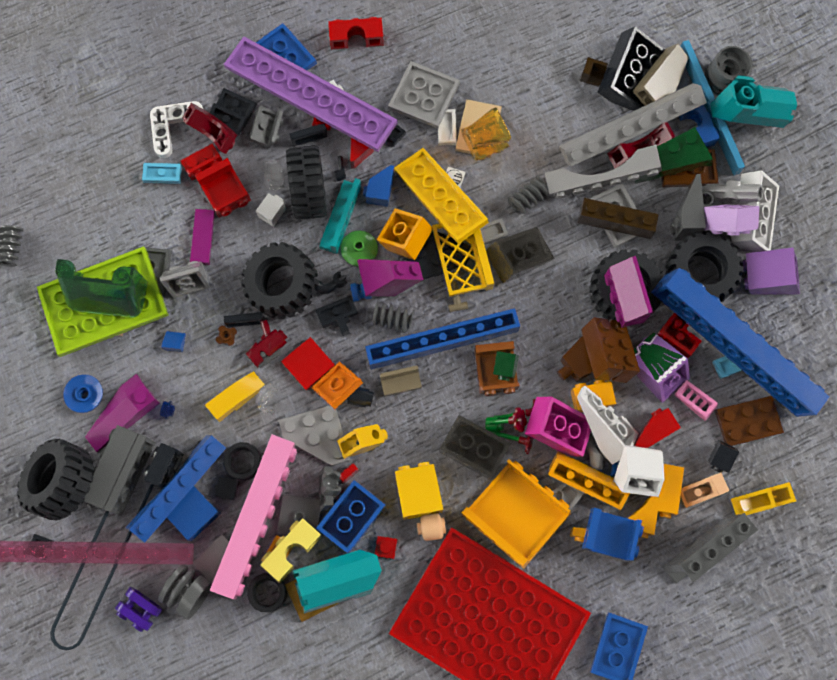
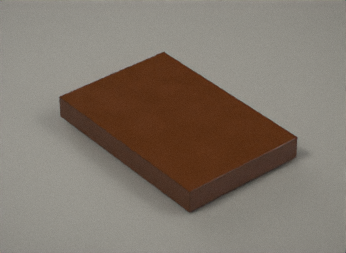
M715 149L708 150L713 158L712 166H703L691 171L678 172L671 176H662V188L689 187L697 174H701L702 186H706V184H719Z

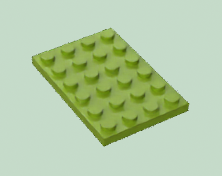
M144 246L37 286L54 346L59 357L169 316L147 249Z

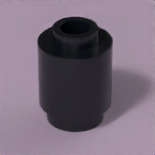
M358 387L346 399L348 400L347 404L364 408L366 406L371 407L374 392L368 388Z

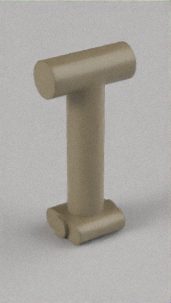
M456 279L451 283L452 291L458 290ZM460 295L452 296L454 304L448 305L449 312L468 309L467 302H461Z

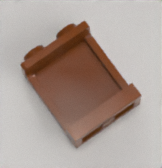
M514 341L475 345L474 352L480 394H485V396H494L496 392L513 394L515 390L519 389L517 373L515 378H510L509 381L499 380L498 375L493 374L497 351L514 354Z

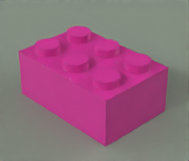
M536 397L525 431L526 435L567 456L579 457L584 456L591 433L590 426L583 413L553 397Z

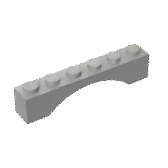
M657 145L638 149L624 164L602 174L581 175L562 168L546 172L545 177L551 198L561 199L566 194L573 193V195L583 193L586 189H601L602 185L610 184V186L620 184L623 180H638L639 176L643 175L648 177L659 174L658 172L662 171Z

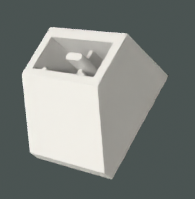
M625 445L613 481L621 492L659 497L665 480L663 452L656 449Z

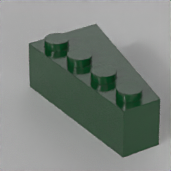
M696 127L657 146L662 171L658 172V175L651 177L647 175L639 176L640 178L634 182L637 184L666 175H675L678 172L691 171L703 166H712L713 158Z

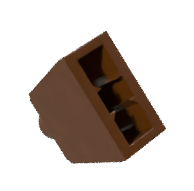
M582 336L560 360L564 367L558 370L557 374L563 381L570 376L575 381H579L593 374Z

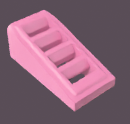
M688 380L674 394L704 421L709 418L718 406L715 400ZM689 388L691 391L686 397L683 396L684 392ZM695 393L697 396H696V397L694 398V400L691 402L689 399H690V398L693 396V394ZM702 399L703 402L697 406L696 403ZM706 404H708L709 407L707 408V410L703 411L702 409L705 407Z

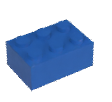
M353 480L316 529L346 553H351L386 508V505Z

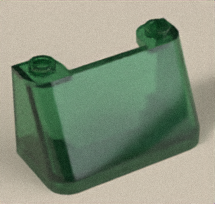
M57 259L55 273L65 302L72 310L124 317H136L142 312L148 281L134 267H119L114 271L112 280L83 277L81 272H76V267L71 261Z

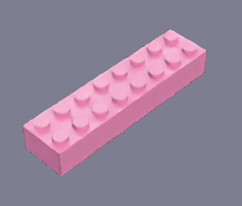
M271 435L210 591L231 599H237V596H242L245 585L242 583L245 576L249 577L253 565L250 564L253 557H257L261 547L258 545L260 537H265L268 529L265 524L268 518L272 519L275 511L274 501L275 499L279 500L283 490L281 483L282 481L286 482L290 473L288 465L290 462H294L297 455L294 442Z

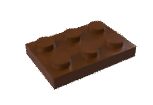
M772 396L715 410L724 442L729 445L735 446L784 433Z

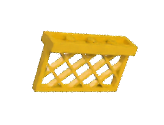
M440 223L432 225L449 297L483 289L486 291L493 289L494 280L481 230L479 229L469 238L465 239V241L471 244V249L469 252H466L459 248L461 243L456 246L448 241L450 234L447 235L446 239L438 235L437 229L443 228ZM445 244L454 248L450 257L442 252ZM456 251L466 255L461 263L452 258ZM468 257L476 263L473 270L463 265ZM450 261L459 266L454 274L446 268ZM461 268L470 273L466 281L456 276ZM474 275L480 278L481 285L473 286L468 281ZM454 279L463 283L461 289L452 291L451 283Z

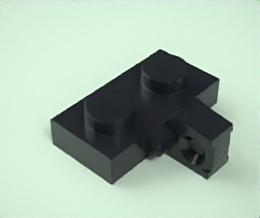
M351 295L315 310L323 329L331 325L334 326V329L339 327L343 336L350 334L347 323H350L349 318L358 315Z

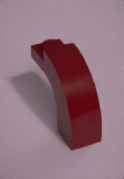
M191 103L182 117L185 124L207 136L215 143L219 151L227 154L228 150H231L235 144L236 133L218 118Z
M664 122L637 141L620 143L608 152L607 155L614 168H617L630 159L638 149L654 145L659 146L675 138V135L668 122Z

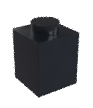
M718 440L708 459L710 465H712L711 468L720 473L723 471L729 473L739 451L736 447Z

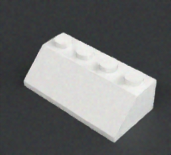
M763 171L742 173L739 182L742 184H761L763 186V198L760 202L740 201L737 204L759 206L758 229L750 230L749 234L731 235L732 243L743 250L753 252L769 251L772 244L779 185Z

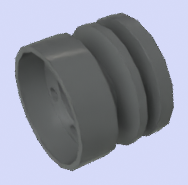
M727 46L721 49L705 71V77L711 90L720 94L738 75L748 77L752 72V59L748 52L737 46Z
M182 564L165 582L158 601L162 604L167 602L168 608H172L179 603L176 613L189 620L205 601L210 592L212 582L203 576H199L192 581L195 571H188V567Z

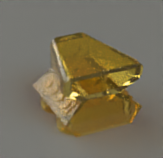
M496 107L489 110L472 125L461 129L463 139L473 159L476 161L484 160L489 155L501 153L505 148L510 147L508 142L511 140V135Z

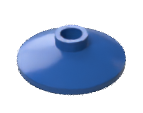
M86 374L73 377L66 384L63 392L65 404L68 408L78 413H87L94 410L100 404L103 397L101 383L95 377ZM84 392H88V396L86 398H83L82 396Z

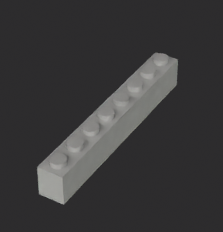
M694 83L560 145L559 147L565 162L570 166L578 164L664 122L706 104L702 87Z

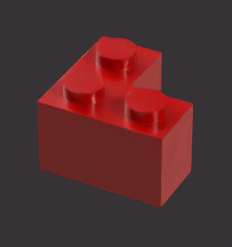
M673 312L657 335L688 359L702 340L688 331L687 327L689 324Z

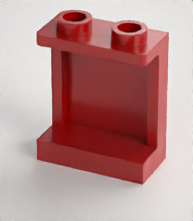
M228 158L195 175L219 218L230 215L233 210L245 207L251 201L248 192L245 190Z

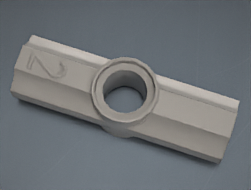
M730 180L726 184H706L703 188V192H710L713 195V201H723L731 205H737L740 201L760 202L763 198V186L761 184H742L739 181Z

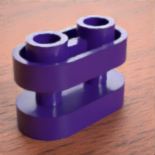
M129 587L125 593L129 599L126 603L121 600L115 607L117 610L116 615L123 620L128 618L133 622L132 626L138 631H148L153 625V622L149 619L151 615L158 617L163 609L137 589ZM135 603L145 609L143 614L133 608Z

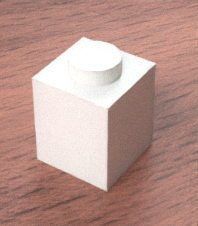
M268 193L256 210L258 218L274 227L286 210L284 200L277 195L272 196Z

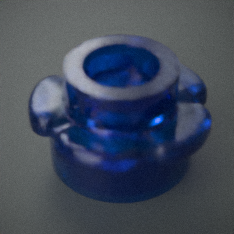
M163 401L160 416L165 417V419H168L169 416L173 417L175 405H172V401Z

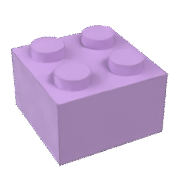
M724 204L704 207L706 224L704 230H711L712 234H723V232H728L727 235L749 234L750 230L758 229L759 206Z

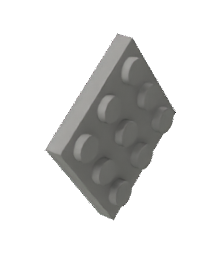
M410 61L388 105V109L438 129L460 85V80Z

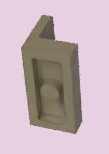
M418 366L380 374L384 397L422 389Z

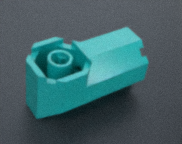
M740 75L710 103L712 117L729 122L784 128L793 121L794 115H791L792 110L797 108L795 92L789 91L786 88L756 85L753 83L755 80L752 77Z
M357 550L293 570V576L297 580L295 585L302 607L304 606L303 611L308 613L351 598L357 599L371 594L382 570L376 554Z

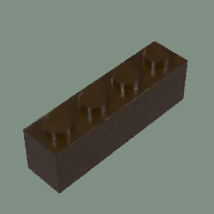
M584 198L577 223L651 239L656 232L659 214Z

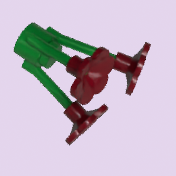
M533 406L532 408L525 409V411L520 407H516L515 413L487 417L485 421L486 431L492 432V436L518 441L519 444L525 445V452L529 454L534 438L530 436L516 437L501 433L500 430L504 429V423L514 424V428L519 430V432H524L527 425L525 416H531Z

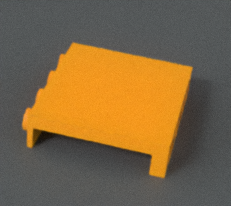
M508 459L504 469L469 508L466 507L461 513L463 517L524 569L571 515V510H569L570 506L564 500H557L553 496L554 492L547 486L543 488L538 484L539 480L533 474H526L521 464Z

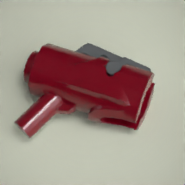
M267 320L260 322L264 333L261 341L255 342L249 351L245 353L257 368L265 366L280 356V349L287 343L285 340L288 337L281 329L278 331L274 329L271 332Z

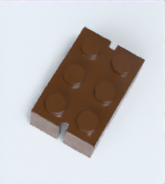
M594 317L581 329L595 380L610 381L612 379L613 382L627 383L640 372L627 327L621 328V324L617 320L609 321L608 319Z

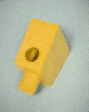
M378 424L356 428L337 440L343 458L346 459L375 449L387 440L388 434L385 429H380Z

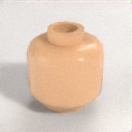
M438 513L423 515L420 518L421 523H417L418 535H422L425 541L439 540L443 538V534H446L444 517L441 518Z

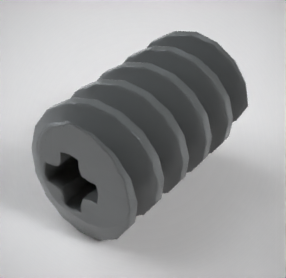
M536 176V179H532L530 183L524 185V188L521 187L518 192H515L513 197L509 196L507 199L515 212L525 214V207L531 210L532 206L530 203L537 205L536 199L544 200L542 194L548 197L549 192L545 182L539 176Z
M13 225L0 226V265L7 267L17 266L12 261L18 260V257L13 254L20 253V250L16 249L15 246H21V243L16 241V239H22V236L17 234V232H23V228Z
M377 301L373 312V325H377L380 321L381 327H384L387 323L388 329L395 325V331H399L402 327V332L406 333L411 327L414 311L410 315H408V309L401 313L399 306L396 311H393V305L386 309V303L379 307Z

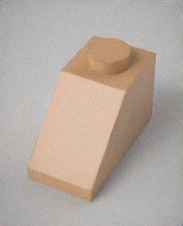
M718 473L681 488L680 496L687 508L729 491V488L722 473Z

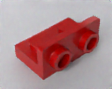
M212 143L180 160L191 181L196 179V174L222 161V158Z

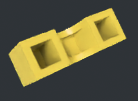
M303 518L300 522L298 520L295 521L289 528L291 532L286 537L282 536L275 544L277 547L272 552L268 551L261 559V567L278 583H281L294 569L293 565L286 559L289 549L298 546L308 553L321 539V534Z

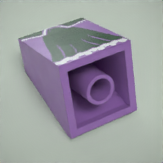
M653 332L650 336H646L641 341V344L633 348L640 369L636 376L662 403L679 389L686 380L690 379L688 359Z

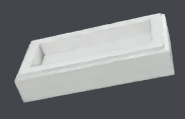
M447 109L439 125L438 146L457 144L455 109Z

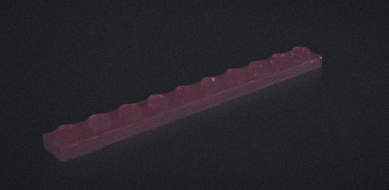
M0 541V562L193 565L194 544Z

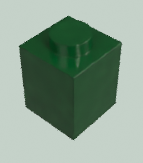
M497 351L493 374L498 375L499 380L509 381L510 378H515L519 355Z

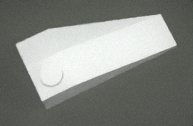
M583 386L577 396L599 450L604 458L608 459L611 464L620 461L625 445L634 446L638 432L626 418L615 415L613 413L614 409L611 406H604L600 397L586 386Z

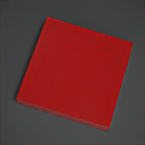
M311 337L281 361L306 391L335 366Z

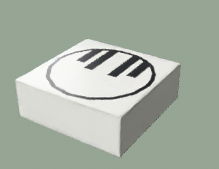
M448 167L446 173L461 188L465 172Z

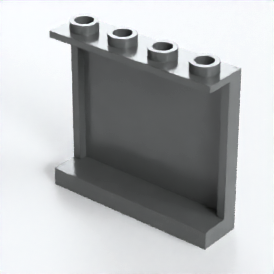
M745 513L723 518L662 568L674 583H678L687 575L692 582H695L758 531V529Z

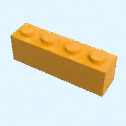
M557 451L549 467V476L619 510L623 508L630 494L621 492L613 481V477Z

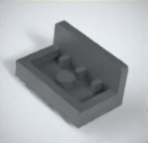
M259 106L249 141L267 148L276 144L280 136L278 129L284 121V117H282L283 110L279 109L275 112Z

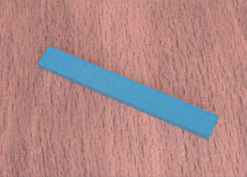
M684 41L680 47L689 57L685 67L692 83L701 85L707 102L704 106L712 116L710 103L715 97L690 41ZM712 117V123L719 131L718 142L733 176L738 175L745 165L725 120Z

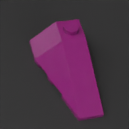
M137 373L120 386L85 436L96 452H99L108 445L110 441L109 435L117 425L128 429L160 404Z

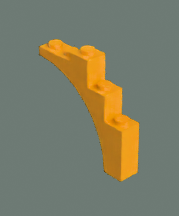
M664 464L665 480L659 497L649 496L642 506L628 517L631 520H642L641 526H644L641 538L648 539V536L655 535L658 513L659 517L671 519V516L678 515L684 467ZM571 528L570 537H575L574 541L583 543L586 528Z

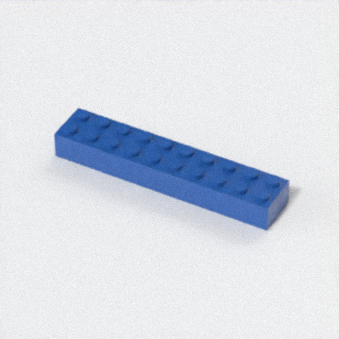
M678 268L663 276L651 293L796 417L818 414L830 397L825 393L824 388L813 383L806 373L799 371L791 360L785 359L777 348L770 346L762 335L750 329V325L747 322L736 317L735 312L721 304L718 297L711 295L705 290L704 285L693 280L689 272Z

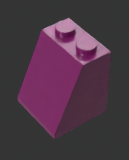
M357 260L366 296L395 297L423 280L419 262Z

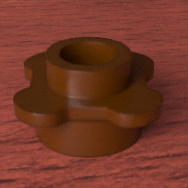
M223 325L220 326L216 342L232 346L235 343L237 330L234 327L226 328Z

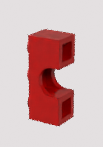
M382 17L328 21L331 50L347 49L348 41L354 35L362 36L366 41V47L384 46Z

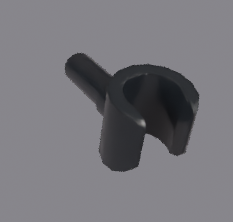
M338 156L339 170L334 171L337 181L346 179V174L343 166V157Z

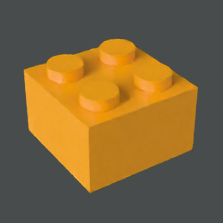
M395 208L378 236L377 241L387 251L415 260L433 227L422 216Z

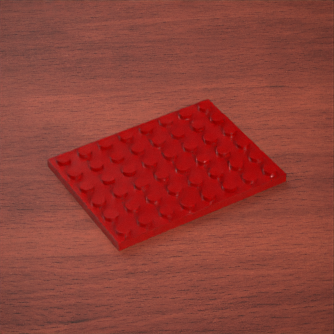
M451 527L388 634L461 680H555L589 619L591 612Z

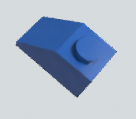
M388 166L370 178L368 186H364L363 196L366 197L367 204L388 207L394 178V166Z

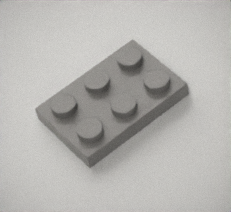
M623 184L590 198L637 209ZM604 229L614 248L638 238V236Z

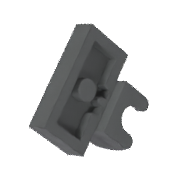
M324 467L318 473L321 512H328L334 506L336 496L341 492V487H338L341 473L332 471V467Z

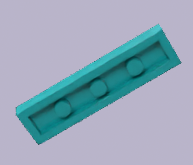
M355 178L353 183L346 180L343 181L320 242V249L335 254L338 253L361 191L360 179Z

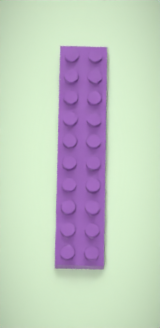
M246 37L241 39L224 63V67L377 152H379L398 123L397 119Z

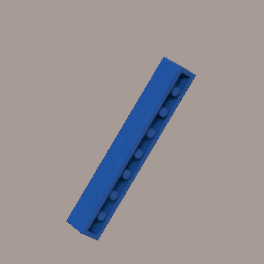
M514 308L365 346L370 369L372 370L516 333L520 329V323Z

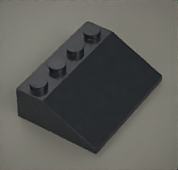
M636 26L622 32L597 93L608 101L632 111L644 107L633 90L665 49Z

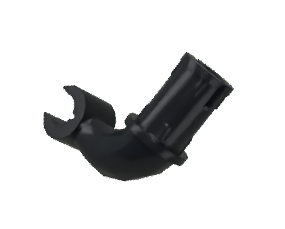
M337 272L333 275L331 282L323 284L322 281H319L318 287H315L314 290L317 291L316 294H329L337 287H344L346 285V277L343 280H338L341 277V272Z

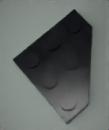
M433 230L415 260L406 259V261L419 262L423 276L422 281L443 274ZM438 232L439 236L446 239L447 235ZM450 237L448 241L457 246V242ZM462 242L459 248L469 252L471 246ZM447 244L442 248V252L449 257L454 248ZM456 251L452 258L461 263L466 255ZM469 257L467 258V260L465 261V263H464L463 265H465V266L467 265V263H468V261H469V259H470ZM451 261L446 266L448 271L459 267Z

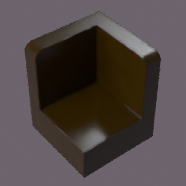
M588 57L580 81L600 87L608 63Z

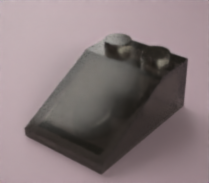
M537 227L498 240L486 250L487 256L503 284L555 259Z

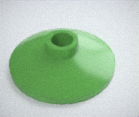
M353 231L346 235L341 243L342 257L347 263L359 267L357 260H374L378 252L375 238L365 231ZM361 244L362 248L357 249L355 246Z

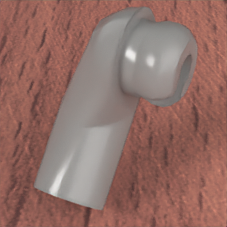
M589 441L585 450L589 453L590 466L600 471L604 467L603 455Z

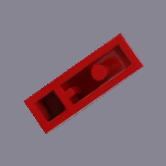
M659 408L651 413L652 418L646 422L634 444L635 447L649 448L681 428L669 408L663 411Z

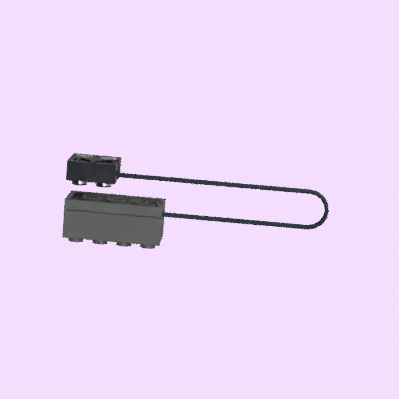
M119 425L109 435L110 441L100 454L101 460L98 466L94 467V472L92 473L93 482L90 483L89 493H86L84 497L85 502L106 511L51 628V641L54 646L61 650H71L79 646L90 627L132 535L130 531L78 642L73 646L64 647L58 644L55 639V628L109 512L123 515L156 443L146 436ZM163 443L155 448L152 456L154 459L144 472V481L151 484L139 511L144 508L154 485L164 488L174 477L184 456L182 452Z

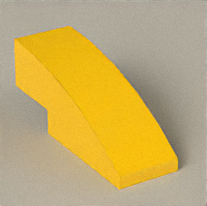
M253 371L226 388L205 404V406L221 422L234 410L237 411L265 388L266 385Z
M788 482L731 498V502L736 515L742 513L750 515L796 502V498L791 484Z

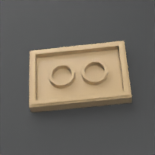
M466 99L455 151L491 158L502 106Z

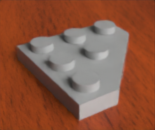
M326 406L279 420L283 439L294 442L295 446L331 466L351 461L350 457L343 458L337 440L344 436L337 409L334 410L331 406Z

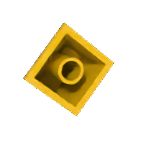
M429 462L419 463L418 467L410 468V465L398 467V471H395L403 520L442 513L443 505L434 464L430 465Z

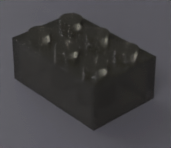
M458 415L439 452L491 481L511 443Z

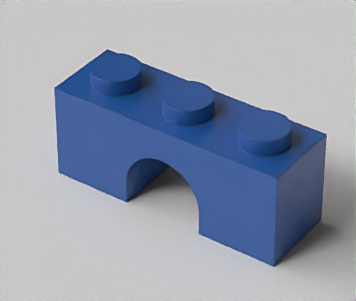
M704 105L678 116L680 121L685 119L694 120L698 126L696 129L707 148L715 146L719 140V131L714 127L710 112H707Z

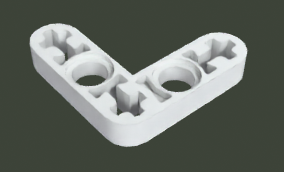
M192 101L158 106L151 110L150 119L153 145L158 157L165 159L172 154L169 124L184 122L182 117L185 109H188L191 103L203 109L199 102ZM175 110L182 111L179 117L173 116ZM159 113L162 114L160 117L162 123H159L157 119ZM159 129L166 130L163 136H157L156 134ZM161 142H163L164 145H165V147H166V149L164 150V152H161V149H162V144H161Z

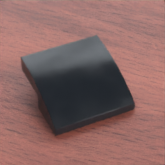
M223 88L217 103H213L209 113L240 135L252 116L257 103Z

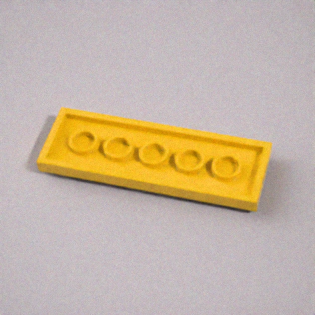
M424 148L394 167L395 173L457 244L489 223L488 218Z

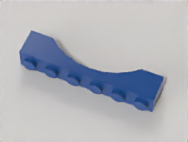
M206 435L168 484L139 511L125 528L145 543L223 453L226 447L212 435Z

